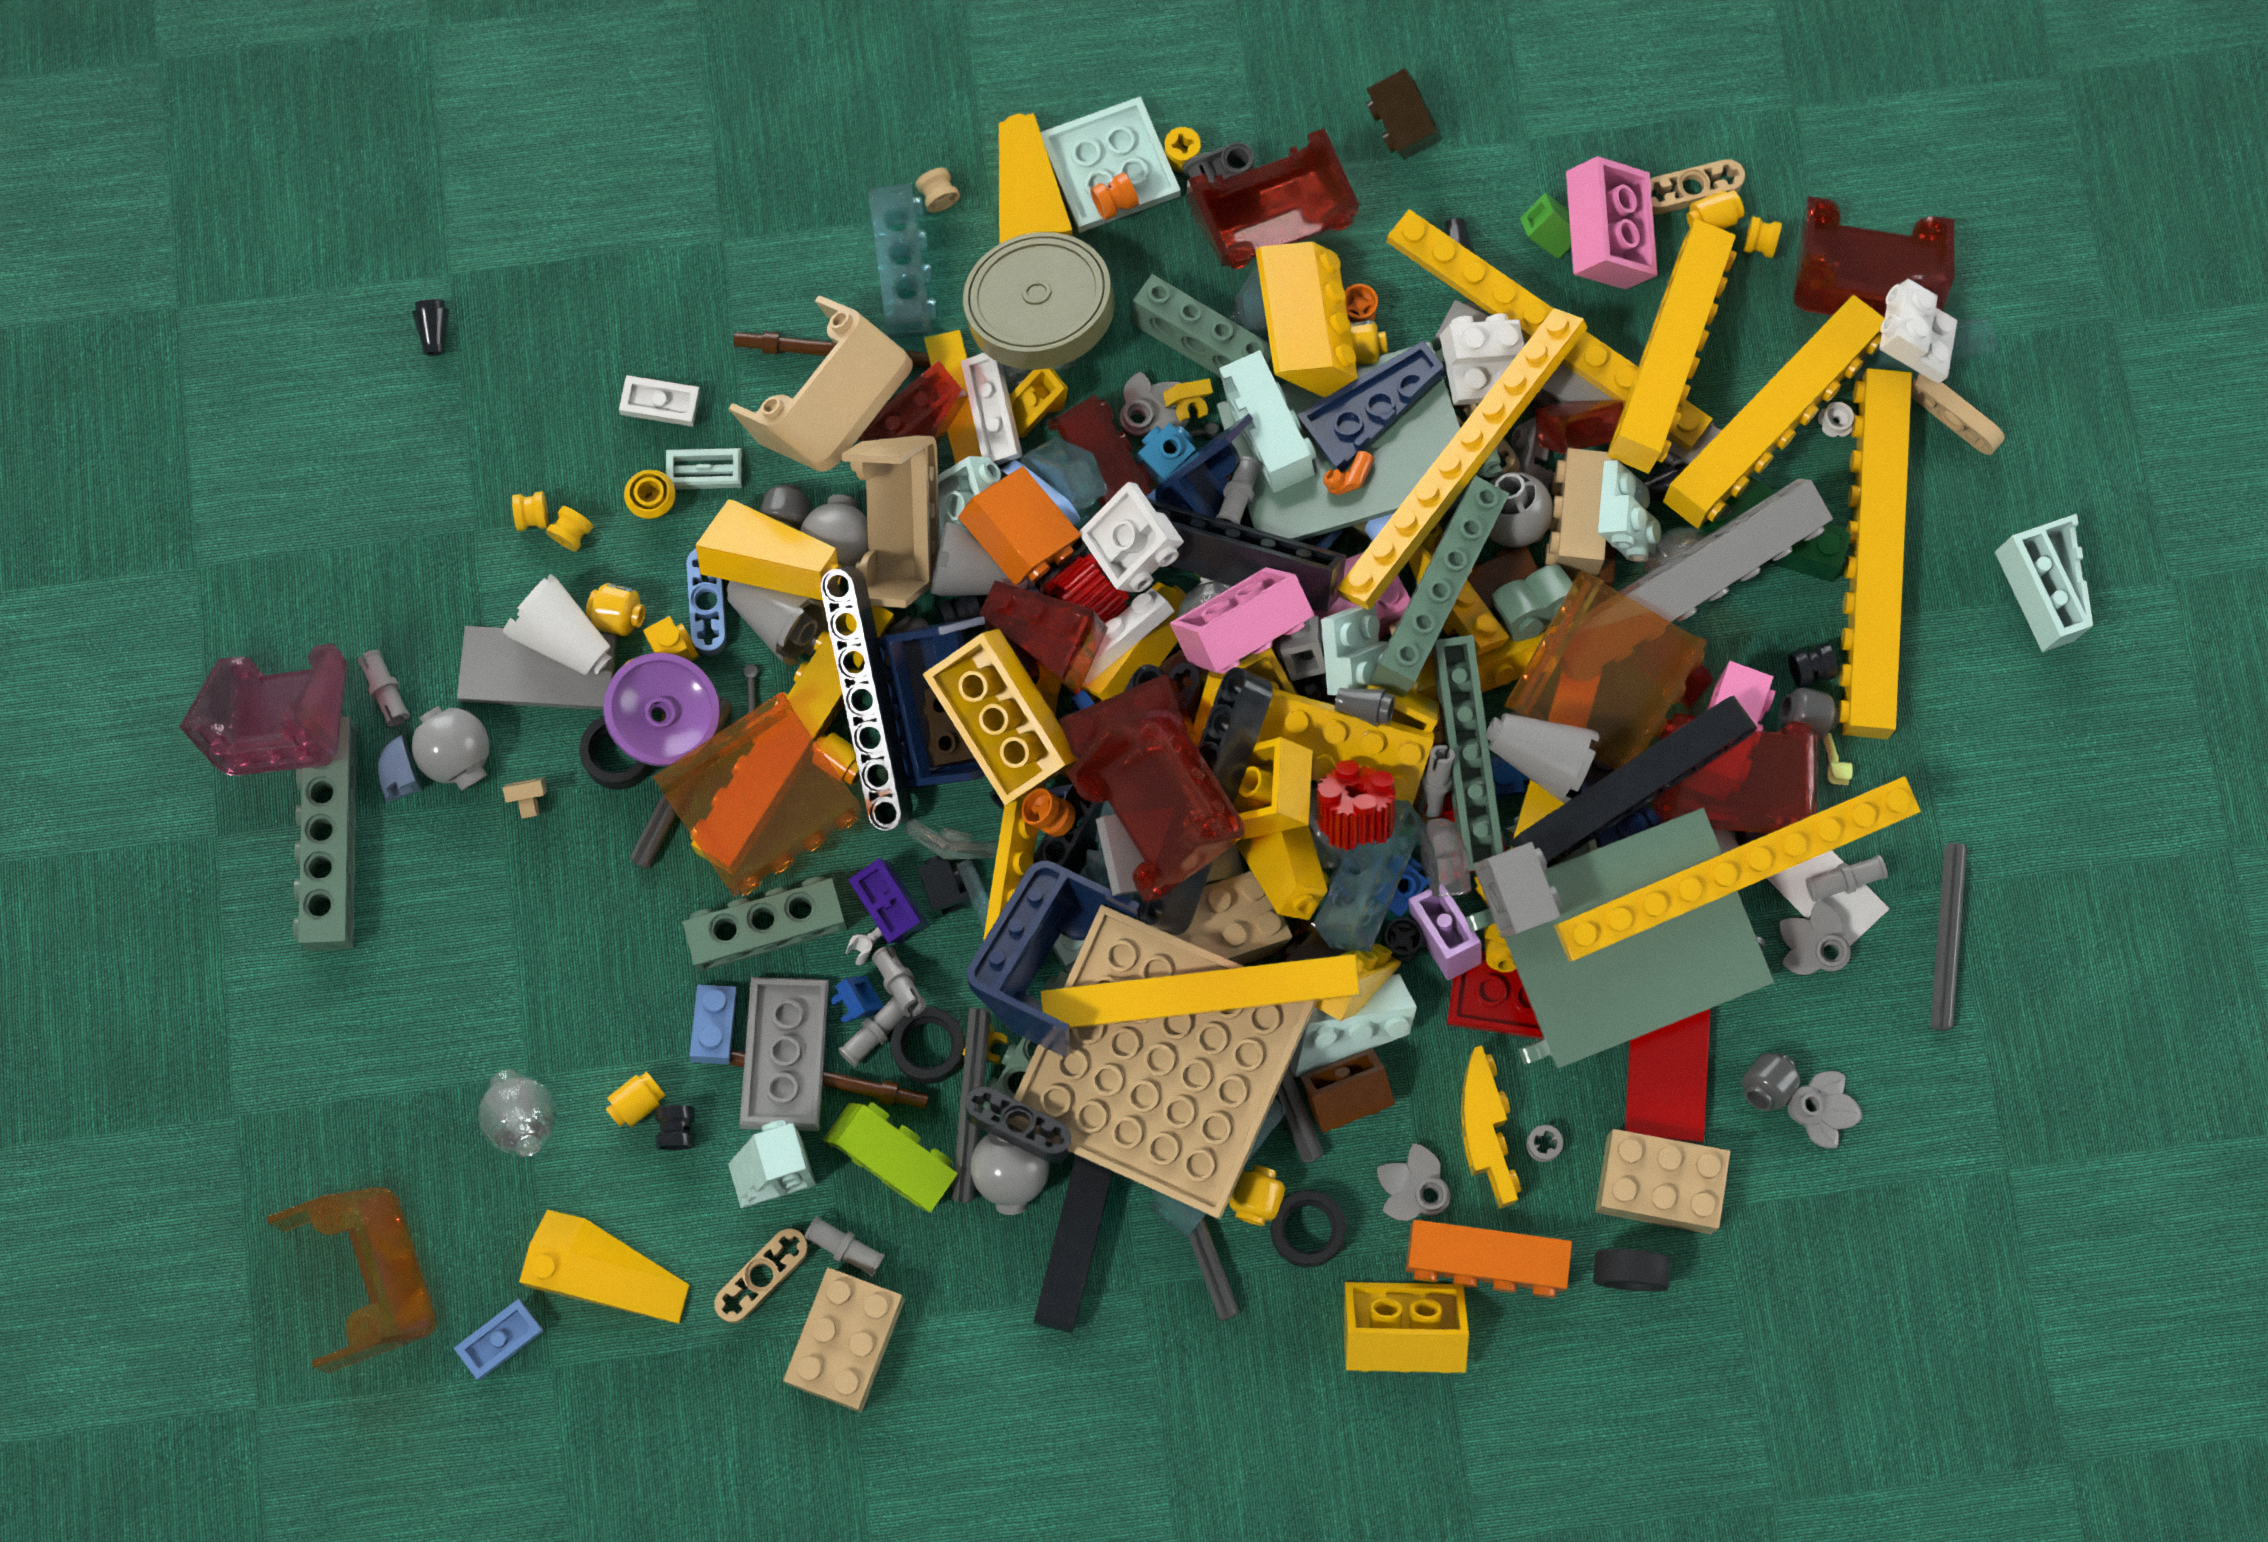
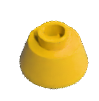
M657 470L638 472L630 478L624 490V499L628 509L634 515L644 519H654L666 514L673 506L676 497L672 480L666 474Z

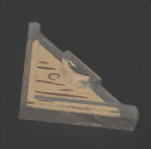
M911 819L907 822L905 833L943 859L996 858L999 841H970L971 834L945 827H942L941 833H938L916 819Z

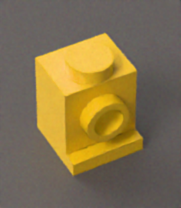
M670 616L643 630L654 653L674 654L689 661L699 658V654L684 625L679 624L675 626Z

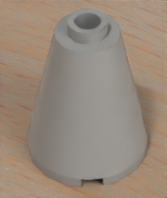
M945 521L938 547L937 563L935 562L931 586L932 594L938 596L1025 594L1027 587H1034L1035 582H1032L1029 578L1015 586L965 526L954 521Z
M730 581L728 584V602L775 656L788 666L801 663L797 658L804 652L808 655L815 652L814 645L818 637L824 630H829L824 603L821 600Z
M1504 713L1500 719L1496 717L1492 719L1485 739L1490 740L1489 749L1557 800L1567 803L1571 800L1567 795L1569 790L1572 789L1578 792L1588 773L1596 752L1589 748L1591 739L1598 742L1599 733L1591 729Z

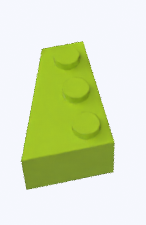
M870 1102L868 1106H865L864 1104L848 1103L822 1141L831 1148L833 1146L849 1156L854 1164L860 1168L864 1167L882 1180V1183L921 1210L932 1212L958 1174L949 1167L952 1160L935 1148L928 1152L918 1144L921 1137L904 1125L898 1130L886 1120L890 1115L876 1104Z

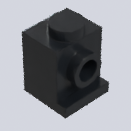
M937 855L927 859L924 862L925 866L918 868L935 919L971 907L968 891L959 892V890L966 888L959 867L951 869L948 858Z

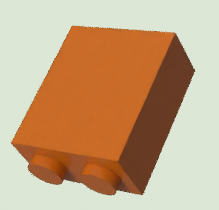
M1024 466L974 496L958 516L959 520L1015 586H1018L1028 578L1032 582L1037 581L1050 569L1048 565L1053 562L1057 566L1064 563L1075 552L1072 546L1081 536L1079 531Z

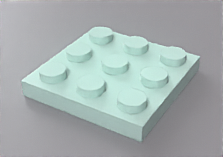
M1141 97L1040 132L1054 176L1078 233L1180 197L1181 190ZM1124 172L1133 184L1138 196L1139 205L1130 210L1118 209L1115 217L1104 221L1092 200L1090 188L1099 183L1108 186V183L1112 181L1114 176Z

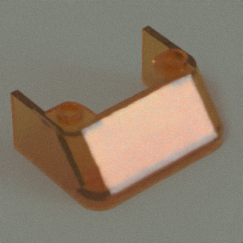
M374 1187L328 1194L266 1216L268 1224L282 1232L310 1222L318 1232L325 1235H336L348 1230L371 1302L370 1305L354 1311L347 1319L345 1331L350 1346L311 1360L313 1368L328 1374L423 1339L434 1330L437 1320L436 1312L400 1201L392 1191L383 1187Z

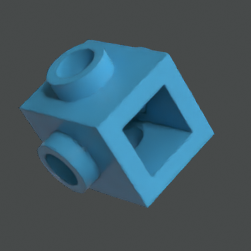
M1170 422L1162 430L1155 426L1142 439L1146 446L1138 452L1135 461L1160 484L1193 455L1196 450L1192 445L1194 440L1181 426L1175 428ZM1164 449L1169 450L1171 454L1166 453Z

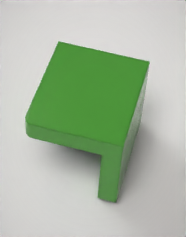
M1544 193L1520 217V220L1528 238L1555 258H1560L1571 247L1569 210L1547 193Z

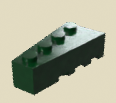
M1749 476L1750 482L1745 490L1737 498L1731 495L1725 501L1727 506L1723 513L1714 522L1708 519L1699 529L1692 525L1688 539L1700 541L1777 491ZM1828 522L1823 525L1825 530L1817 537L1807 541L1801 539L1791 546L1793 551L1787 556L1776 561L1770 559L1766 563L1833 582L1842 568L1851 534Z

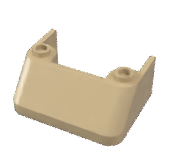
M818 296L815 302L830 320L827 325V334L837 344L794 398L786 395L769 397L762 403L756 413L734 403L728 409L758 444L814 470L823 472L834 468L842 460V453L854 445L912 370L913 363L899 345L856 310Z
M909 436L861 441L842 453V461L850 462L853 472H856L857 477L860 480H866L868 552L862 556L861 560L856 562L855 567L864 574L871 606L906 608L932 586L940 542L937 444L933 436Z

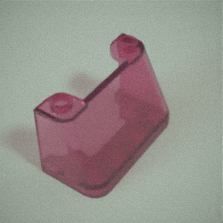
M333 643L313 647L308 655V661L313 669L263 675L256 664L246 657L218 659L179 728L218 770L229 775L240 776L328 765L333 760L339 745L347 661L342 652Z

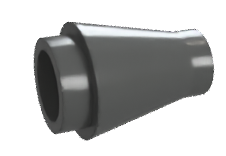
M1340 687L1335 700L1336 711L1347 713L1376 727H1379L1380 724H1390L1395 706V695L1388 694L1386 689H1346Z

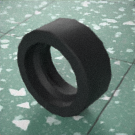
M601 716L589 724L581 737L579 747L581 762L593 781L605 788L622 790L634 787L646 778L653 766L636 761L634 766L620 773L607 772L602 769L596 762L595 749L600 738L609 732L604 716Z
M925 1007L917 1016H913L912 1013L910 1017L904 1015L896 1024L891 1037L892 1055L899 1070L910 1080L922 1084L940 1083L952 1077L962 1065L964 1059L962 1053L965 1048L964 1033L958 1021L947 1011L935 1007ZM925 1023L941 1026L948 1032L951 1038L952 1048L949 1057L942 1064L934 1068L917 1066L909 1059L906 1053L908 1034L915 1027Z
M1313 1190L1295 1192L1282 1200L1278 1214L1272 1220L1270 1227L1272 1244L1278 1254L1292 1265L1303 1268L1321 1266L1333 1259L1343 1244L1346 1233L1344 1214L1337 1202L1325 1193ZM1312 1206L1319 1208L1330 1220L1332 1230L1330 1239L1324 1247L1317 1251L1303 1252L1297 1250L1286 1238L1284 1228L1286 1219L1292 1211L1299 1207Z
M1597 1250L1594 1258L1593 1283L1599 1286L1623 1290L1665 1291L1669 1288L1671 1258L1667 1255L1640 1250Z

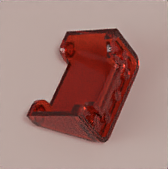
M1325 128L1307 134L1309 144L1300 151H1298L1296 146L1289 149L1288 157L1230 179L1224 180L1222 174L1215 176L1214 183L1208 181L1205 173L1188 179L1187 204L1222 266L1239 269L1249 264L1253 258H1256L1255 250L1261 246L1292 244L1332 228L1335 231L1345 229L1354 222L1353 218L1358 213L1359 203Z
M1808 196L1803 214L1794 282V302L1797 307L1807 312L1833 316L1854 294L1885 318L1888 292L1896 284L1900 285L1909 278L1938 296L1936 308L1943 311L1955 276L1954 219L1928 216L1915 223L1910 236L1839 225L1841 210L1835 202Z
M1165 710L1117 716L1067 772L1077 793L1083 799L1092 802H1109L1145 862L1140 863L1134 869L1132 879L1137 891L1145 902L1165 896L1234 846L1245 833V826L1241 817L1177 717Z
M1678 713L1673 714V719L1662 718L1659 742L1695 719L1696 716ZM1799 721L1788 722V727L1780 728V732L1755 731L1743 742L1654 799L1652 808L1659 819L1665 823L1704 807L1712 829L1772 833L1817 813L1818 732L1811 728V724Z

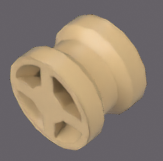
M941 167L930 170L920 176L915 182L917 191L925 197L924 205L929 212L943 211L954 205L960 198L958 189L950 183L951 175L946 168Z

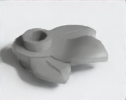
M1138 372L1131 377L1123 391L1126 404L1120 412L1122 428L1134 436L1146 435L1155 426L1162 430L1169 422L1175 428L1178 426L1185 428L1189 423V418L1180 422L1176 415L1178 405L1166 407L1162 394L1180 383L1169 381L1151 386L1148 378L1142 372ZM1136 414H1140L1145 420L1137 424L1131 418Z
M1820 900L1816 901L1809 920L1805 918H1789L1780 921L1781 937L1791 949L1784 958L1782 965L1791 972L1799 975H1810L1819 969L1834 972L1842 969L1848 963L1851 949L1847 940L1842 937L1843 921L1840 915L1827 903ZM1827 946L1836 948L1838 952L1837 958L1833 960L1827 959L1823 953L1824 948Z
M1828 1071L1815 1075L1808 1086L1798 1088L1794 1092L1787 1105L1789 1115L1794 1121L1805 1126L1809 1138L1818 1146L1830 1149L1837 1148L1839 1129L1853 1127L1863 1117L1857 1102L1850 1096L1843 1094L1846 1077L1839 1072ZM1806 1099L1812 1105V1112L1807 1110L1805 1106Z
M1414 1143L1410 1148L1407 1164L1390 1163L1377 1168V1175L1381 1186L1391 1195L1383 1207V1212L1389 1217L1398 1221H1410L1421 1213L1433 1216L1440 1214L1447 1208L1450 1202V1190L1448 1185L1440 1178V1162L1430 1150ZM1428 1189L1434 1190L1437 1193V1201L1434 1203L1426 1202L1423 1198V1192Z

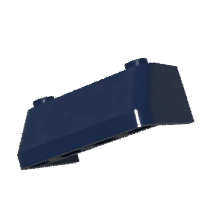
M1248 413L1209 441L1166 477L1156 488V501L1216 518L1225 499L1223 494L1224 488L1230 482L1227 476L1239 464V454L1232 441L1253 420L1252 416ZM1246 505L1240 525L1254 528ZM1339 529L1328 532L1312 544L1308 538L1299 542L1328 549L1342 531ZM1224 582L1228 589L1234 586V584Z
M984 616L945 622L878 637L909 787L969 781L986 776L978 762L953 767L934 766V759L929 751V740L931 738L929 722L923 710L925 701L924 690L931 688L923 673L964 646L961 630L986 624Z
M1039 861L1028 868L967 968V981L971 991L1012 1032L1067 1058L1070 1053L1069 1024L1042 1012L1041 1004L1035 998L1026 995L1025 992L1060 934L1077 941L1085 940L1100 905L1141 922V904L1123 895L1113 896L1111 889L1053 862Z

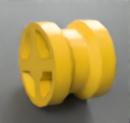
M1178 127L1171 130L1165 139L1164 153L1173 171L1182 173L1183 164L1190 158L1199 155L1201 149L1198 134L1187 127Z
M1752 216L1743 252L1752 253L1759 251L1763 253L1764 257L1773 258L1782 223L1774 221L1768 224L1762 222L1761 218Z
M544 491L535 492L533 496L524 497L522 494L512 495L513 516L518 532L526 531L529 526H537L540 529L548 528L549 517Z
M562 506L558 511V520L556 523L548 526L546 533L563 547L577 552L581 547V538L584 534L590 533L594 526L580 513L567 506Z

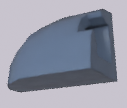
M403 734L395 737L382 750L378 761L379 783L386 803L422 791L411 753Z

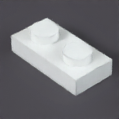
M626 375L619 412L624 416L694 427L701 391L696 386Z

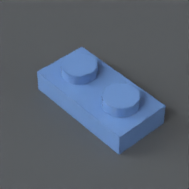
M697 985L689 1055L690 1062L730 1064L737 999L736 987Z
M518 1298L454 1347V1350L476 1380L481 1381L542 1334L544 1330L524 1303Z

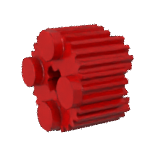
M1091 553L1085 558L1078 556L1044 586V590L1049 597L1053 594L1058 597L1057 599L1060 601L1059 606L1061 607L1058 611L1062 618L1071 625L1073 630L1075 629L1077 632L1081 628L1089 633L1088 640L1100 632L1107 621L1125 611L1128 607L1126 601L1130 599L1126 591L1116 590L1114 585L1102 575L1103 569Z
M1345 760L1338 762L1335 770H1331V774L1326 773L1325 778L1320 779V783L1317 785L1316 820L1319 830L1324 831V836H1328L1330 846L1337 845V849L1343 847L1345 851H1348L1349 849H1355L1358 843H1361L1362 846L1366 842L1373 844L1374 840H1376V844L1386 843L1387 838H1391V833H1394L1396 795L1394 778L1391 773L1380 770L1375 771L1373 767L1367 769L1365 765L1360 768L1357 762Z

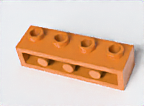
M1413 1220L1410 1225L1405 1272L1414 1273V1279L1420 1281L1437 1282L1438 1276L1454 1278L1453 1284L1457 1286L1477 1287V1282L1492 1283L1493 1290L1516 1293L1517 1287L1533 1289L1532 1295L1556 1298L1557 1292L1563 1293L1568 1286L1572 1241Z

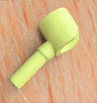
M1828 733L1823 738L1829 762L1827 779L1832 784L1848 785L1853 773L1852 763L1839 762V756L1837 755L1832 735Z

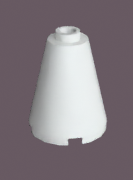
M552 574L548 576V579L544 578L520 604L517 614L519 618L516 622L510 618L503 629V634L508 638L585 676L589 675L592 671L598 675L612 658L607 654L611 646Z

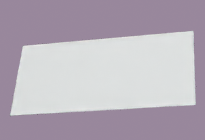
M1786 804L1765 826H1768L1774 832L1801 819ZM1831 850L1772 875L1767 879L1809 920L1812 908L1816 902H1813L1809 896L1805 882L1806 879L1837 870V866L1844 862ZM1866 884L1856 887V891L1850 894L1844 891L1819 899L1830 905L1840 915L1843 921L1842 937L1847 940L1850 946L1890 909Z

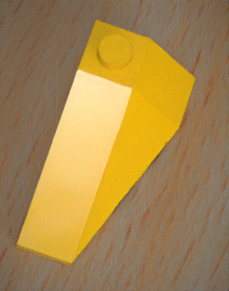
M551 1210L546 1211L530 1242L519 1280L521 1284L528 1288L680 1324L690 1287L683 1280L587 1219Z

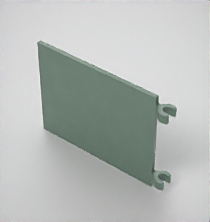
M1431 341L1427 342L1428 347L1443 364L1444 369H1446L1442 348L1435 352ZM1409 348L1382 355L1379 361L1374 364L1356 365L1358 378ZM1443 376L1364 450L1370 453L1375 460L1361 488L1342 495L1330 493L1323 483V478L1326 472L1331 469L1333 470V468L1311 439L1310 441L1317 455V458L1312 460L1314 476L1274 493L1261 470L1252 489L1254 491L1253 500L1247 505L1254 529L1300 541L1394 514L1460 429ZM1291 382L1280 385L1289 411L1293 409L1296 416L1298 413L1324 399ZM1227 401L1217 403L1224 431L1236 423L1229 410ZM1301 427L1302 430H1300V434L1302 438H1309V436ZM1240 433L1232 441V444L1238 451L1239 459L1243 456L1255 459L1243 434ZM1496 448L1460 494L1465 493L1475 476L1492 478L1502 474L1499 464L1501 460ZM1352 461L1347 467H1345L1341 472L1350 470V467H1351L1353 461Z
M1704 807L1547 868V871H1544L1549 887L1554 886L1560 896L1562 908L1558 909L1561 917L1520 933L1504 937L1543 1035L1541 1041L1518 1049L1523 1064L1532 1063L1549 1055L1554 1062L1555 1068L1558 1069L1774 983L1738 891L1569 962L1554 928V925L1722 854ZM1490 908L1465 917L1471 932L1495 923Z

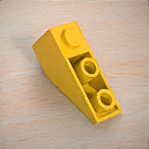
M1368 943L1339 955L1355 954L1357 956L1361 996L1319 1000L1316 1002L1315 1007L1339 1021L1356 1015L1399 968L1402 962L1392 957V952L1385 946L1377 943Z

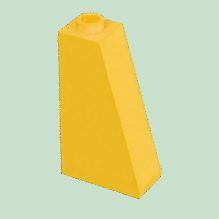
M1034 113L1028 115L1015 114L1008 117L1005 121L999 123V244L1020 235L1036 232H1054L1072 236L1069 218Z
M729 499L696 543L699 569L702 575L823 601L821 593V580L828 571L841 567L838 565L836 548L737 501ZM841 575L839 576V579H838V585H839L840 580H841Z
M1157 581L1151 587L1168 601L1174 612L1088 685L1070 668L1062 673L1077 694L1084 689L1099 710L1111 715L1132 675L1139 667L1146 664L1160 667L1178 642L1169 623L1191 611L1187 605L1190 599L1178 586L1174 585L1171 588Z
M1309 825L1236 841L1239 851L1277 914L1309 920L1328 891Z

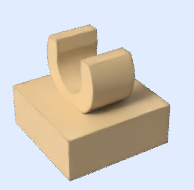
M545 777L510 783L503 787L505 802L518 801L522 819L539 814L536 797L544 796L547 793Z

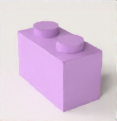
M1443 883L1408 899L1409 918L1420 925L1423 931V943L1447 981L1482 964L1481 941L1474 931H1470L1465 916Z

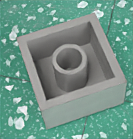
M1532 842L1473 864L1501 938L1520 933L1561 917L1558 909L1562 908L1560 896L1554 886L1549 887L1544 871H1547L1545 857L1539 848H1534Z

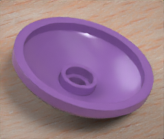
M651 653L629 661L616 672L607 687L604 697V720L615 744L631 758L652 766L678 765L697 756L712 739L719 721L718 696L708 676L691 661L674 654ZM656 710L661 711L665 719L660 722L655 721L651 713Z

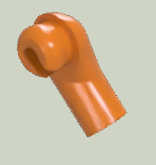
M1358 451L1350 470L1340 472L1338 469L1334 471L1331 469L1324 475L1323 483L1327 490L1335 495H1342L1359 489L1364 485L1375 459L1368 452Z

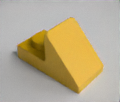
M1053 368L1033 370L1009 395L1019 438L1025 437L1048 412L1062 411L1065 406L1068 387Z

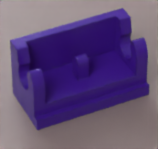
M879 858L848 879L888 944L893 942L898 944L907 941L906 936L914 931L922 932L930 926L890 862Z

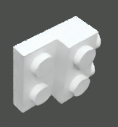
M1908 278L1900 285L1896 284L1887 294L1885 319L1880 328L1882 336L1879 350L1939 384L1948 377L1957 320L1936 308L1938 297L1936 294Z
M1500 313L1487 317L1485 319L1486 322H1474L1472 316H1461L1453 319L1451 324L1439 335L1453 405L1480 403L1524 347L1519 319L1508 320L1507 314Z
M1127 482L1079 531L1080 537L1116 590L1132 593L1141 592L1148 588L1153 582L1151 574L1159 566L1165 567L1172 564L1179 556L1177 549L1184 543L1166 515L1156 512L1139 486L1132 482Z

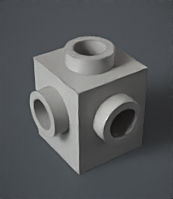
M1319 616L1309 618L1304 621L1305 626L1301 630L1291 635L1282 634L1281 640L1276 641L1279 661L1281 664L1285 663L1291 681L1325 673L1322 626Z

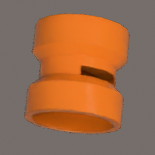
M1124 172L1114 176L1112 181L1108 183V186L1099 183L1090 188L1092 200L1104 221L1115 217L1118 209L1130 210L1139 205L1138 196L1133 184Z
M1354 284L1345 290V303L1350 323L1374 321L1378 307V296L1375 291L1364 284Z
M1037 788L1031 791L1025 797L1021 809L1022 818L1026 823L1040 828L1043 832L1053 837H1060L1066 834L1075 821L1076 813L1074 806L1069 801L1056 797L1054 793L1044 788Z

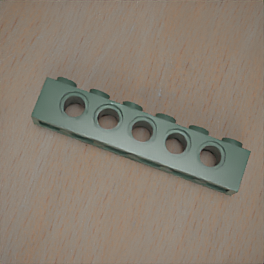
M1478 476L1474 477L1463 494L1370 678L1371 681L1403 698L1415 683L1510 493Z
M1474 635L1438 639L1431 649L1444 745L1448 746L1446 759L1450 749L1455 753V759L1450 772L1452 777L1450 790L1462 872L1475 871L1473 864L1503 853L1488 740L1485 739L1487 729Z
M349 716L303 718V730H299L297 733V747L299 753H302V767L297 768L296 784L298 790H302L301 804H297L295 809L296 825L301 827V839L295 843L294 847L295 862L297 865H300V879H295L293 886L294 899L296 902H299V917H294L293 936L306 951L353 949L357 725ZM327 752L334 753V758L330 764L318 766V760L321 755ZM325 789H333V796L328 802L317 803V797L320 792ZM332 826V834L328 839L324 841L316 840V835L322 827ZM324 863H331L332 869L329 875L321 879L316 878L317 868ZM331 901V908L327 914L315 916V908L320 902Z

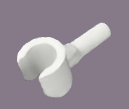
M877 927L866 936L856 934L850 939L845 954H849L852 950H859L861 953L858 955L856 965H862L867 961L872 945L883 936L880 929Z

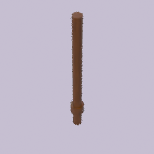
M767 331L764 332V335L735 332L733 341L734 347L761 349L762 353L778 355L780 351L827 356L837 344L835 342L780 337V333ZM904 350L911 358L913 366L931 368L927 352Z
M731 1049L729 1065L744 1068L745 1052ZM824 1070L823 1086L877 1098L879 1103L895 1106L896 1103L926 1110L929 1094L900 1088V1083L884 1080L882 1084Z

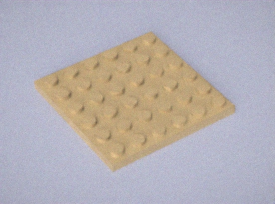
M1100 905L1064 988L1233 969L1244 966ZM1317 1001L1069 1029L1070 1053L1068 1057L1065 1058L1043 1046L1037 1045L1014 1096V1100L1065 1124L1071 1133L1070 1152L1221 1220ZM1022 1116L1012 1117L1007 1122L1023 1131L1030 1125L1029 1121ZM1037 1126V1127H1036V1133L1039 1134V1135H1040V1126ZM1055 1135L1051 1140L1046 1138V1141L1052 1144H1060V1137Z

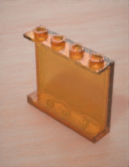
M1580 571L1504 706L1523 717L1581 727L1598 732L1599 741L1591 739L1589 748L1596 751L1594 758L1617 770L1646 751L1653 737L1656 738L1661 734L1667 723L1665 716L1672 703L1676 704L1685 692L1686 684L1684 682L1691 670H1695L1701 664L1704 658L1705 650L1703 648L1707 641L1693 636L1603 583L1602 579L1595 575Z
M783 691L653 776L657 787L733 897L739 893L744 896L753 892L762 884L760 879L772 871L778 874L786 870L794 863L793 857L805 849L807 852L817 849L827 840L826 835L837 828L844 830L850 827L859 819L858 814L862 812L860 801L857 797L854 798L793 711L792 705Z

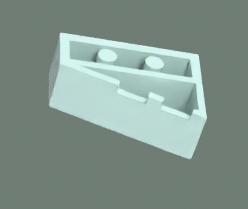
M1261 351L1254 352L1219 368L1229 410L1235 421H1239L1248 413L1253 418L1241 433L1255 459L1260 462L1261 470L1273 492L1276 493L1314 476L1312 460L1317 458L1314 447L1308 437L1302 438L1300 422L1294 410L1289 411L1283 390L1279 383L1275 382Z
M2077 514L2012 535L1995 551L2042 652L2074 642L2093 626L2087 581H2083L2080 561L2083 559L2082 547H2078L2075 529L2078 526Z
M1400 974L1391 975L1356 1015L1343 1021H1339L1314 1007L1289 1064L1294 1077L1296 1078L1369 1048H1375L1409 1035L1417 1007Z
M779 1120L762 1126L763 1132L754 1134L729 1162V1169L741 1209L816 1186L804 1141L793 1123L786 1125L785 1120Z

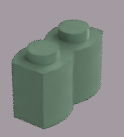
M1560 564L1543 567L1529 575L1526 579L1507 583L1491 594L1494 613L1514 641L1534 638L1548 626L1570 622L1583 611L1580 592Z

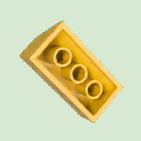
M1315 242L1261 246L1256 249L1274 375L1323 398L1358 379L1355 363L1356 355L1352 345L1351 324L1347 315L1346 294L1342 285L1341 264L1338 255Z
M999 628L981 633L923 673L926 681L1004 805L1010 804L1046 783L1081 760Z

